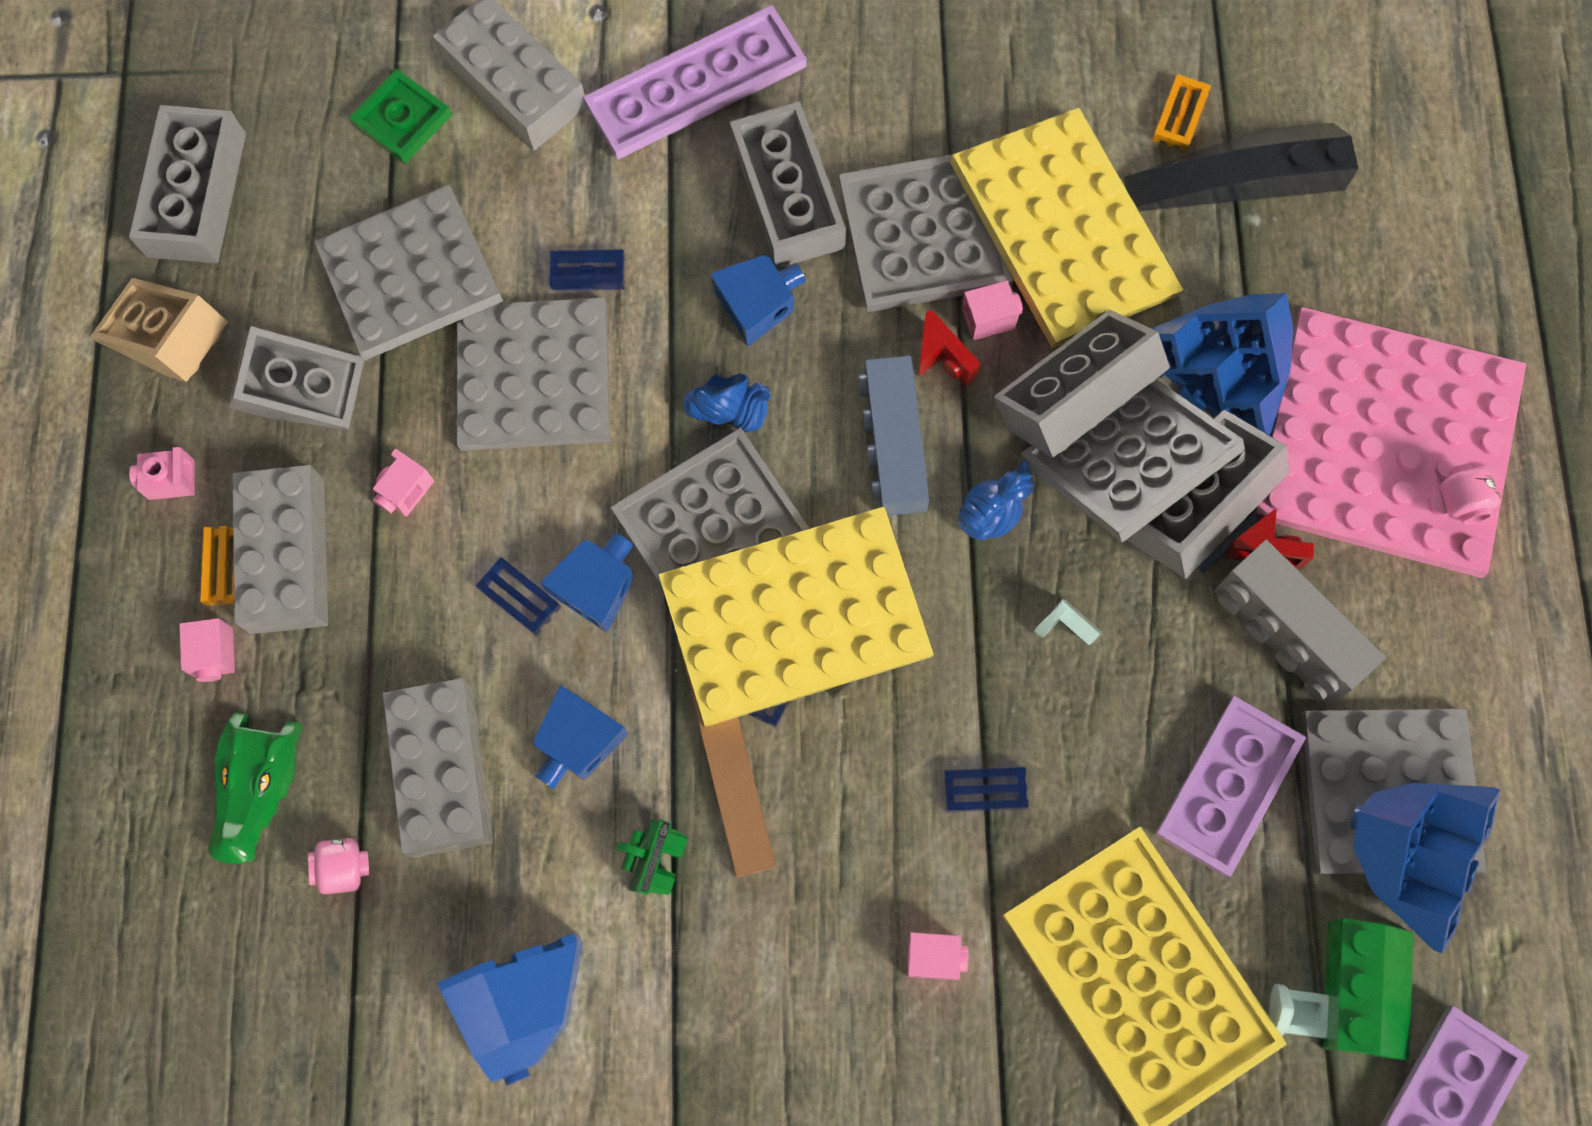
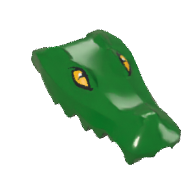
M235 712L230 718L219 739L215 756L216 795L214 825L208 846V853L212 859L234 865L255 859V850L261 837V831L269 827L272 817L278 812L279 801L287 796L289 786L294 780L297 745L302 730L300 722L286 721L279 734L248 729L249 717L247 714Z

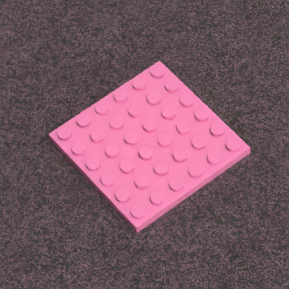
M1302 307L1298 312L1293 333L1290 375L1271 431L1272 438L1287 446L1289 474L1254 509L1252 518L1261 520L1276 509V524L1471 576L1485 577L1489 572L1501 503L1494 510L1495 515L1492 518L1476 524L1463 525L1461 520H1454L1449 517L1440 493V485L1450 476L1449 471L1452 468L1472 463L1474 468H1485L1491 471L1502 501L1526 363Z

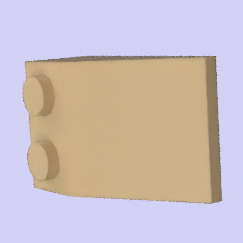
M132 278L90 337L165 376L187 382L197 372L200 362L211 346L219 340L221 332L228 321L197 294Z

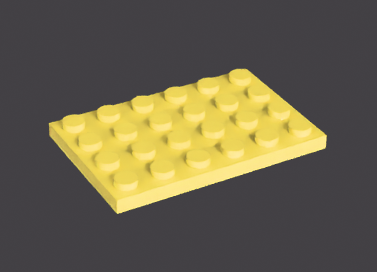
M1080 108L953 154L950 164L1051 348L1064 344L1109 309L1128 318L1179 297L1183 292L1181 284Z
M885 507L659 574L705 727L924 660L934 655Z
M1141 827L1130 832L1002 915L1137 1126L1169 1125L1287 1045Z

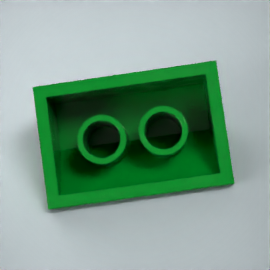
M1338 919L1328 921L1324 995H1329L1327 1039L1322 1038V1049L1409 1061L1413 932L1386 924L1358 920Z

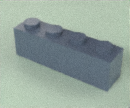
M911 356L866 360L865 374H858L860 397L867 396L869 409H863L862 413L864 432L872 433L873 445H867V460L869 468H876L877 481H871L873 505L880 504V508L885 507L887 516L927 512L929 493Z

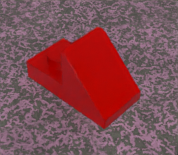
M930 309L925 313L918 375H922L942 360L943 368L953 379L959 378L967 386L977 378L980 362L937 314Z
M1274 509L1236 538L1226 549L1225 558L1243 561L1267 539L1295 568L1303 569L1314 557V543L1302 542L1300 537L1293 535H1282L1275 538L1277 510Z

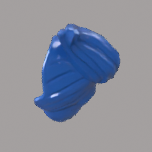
M743 373L735 374L726 379L716 374L704 386L694 388L686 393L683 399V408L685 414L690 418L705 420L718 425L731 421L735 428H742L744 432L756 431L762 427L767 415L768 400L771 398L769 394L770 388L763 386L762 383H754L749 387V378Z
M1023 460L1014 472H1007L999 481H984L975 485L970 490L957 518L958 524L967 535L978 540L998 538L1009 533L1018 524L1023 514L1021 500L1028 497L1030 493H1033V487H1035L1032 473L1028 468L1029 463L1026 460Z

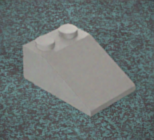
M250 326L244 339L228 408L269 419L348 430L364 360L360 356Z

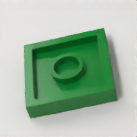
M396 69L349 117V120L355 128L403 164H406L453 114L449 106L399 69Z

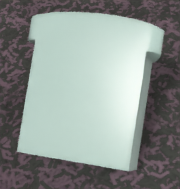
M1062 599L1055 609L1034 630L1043 638L1061 620L1088 645H1091L1102 633L1065 599Z
M1274 984L1270 998L1269 1018L1282 1036L1288 1033L1327 1039L1329 995L1289 990L1285 985Z

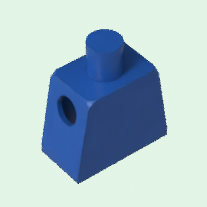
M767 255L724 268L711 274L713 291L747 346L755 342L793 312L794 297L790 290L806 282L804 274L796 262L778 271Z
M618 533L612 535L603 549L587 539L583 540L542 580L541 585L547 594L607 633L634 579L631 568L622 562L633 548V545Z
M561 685L533 741V746L547 756L534 776L552 789L556 788L567 770L580 779L585 780L626 738L628 732L623 725Z

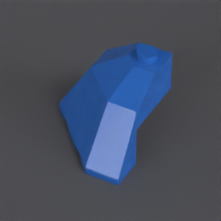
M1287 293L1251 294L1206 305L1152 328L1159 333L1170 368L1159 376L1160 378L1164 376L1169 378L1182 389L1179 394L1200 410L1204 411L1206 409L1215 417L1223 410H1226L1270 435L1291 370L1294 328Z
M1410 783L1374 792L1363 806L1357 805L1353 812L1350 828L1356 830L1353 848L1371 890L1436 952L1443 953L1455 934L1460 920L1464 892H1470L1479 866V861L1474 860L1485 840H1488L1493 827L1500 789Z
M572 934L543 947L538 945L510 955L512 960L504 964H495L494 960H491L437 982L473 1058L491 1082L504 1079L506 1086H509L529 1077L528 1068L540 1063L569 1023L583 948V941L580 935Z

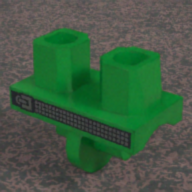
M659 819V821L651 820L642 848L640 847L645 833L638 830H633L629 844L617 841L615 850L625 854L621 866L622 870L632 873L638 858L628 888L629 891L649 895V892L667 895L671 893L675 881V873L660 869L658 865L662 853L681 858L688 841V837L671 829L672 823Z

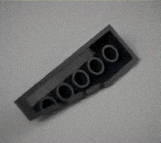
M1334 123L1260 130L1124 177V186L1138 211L1345 191L1359 168L1352 136Z

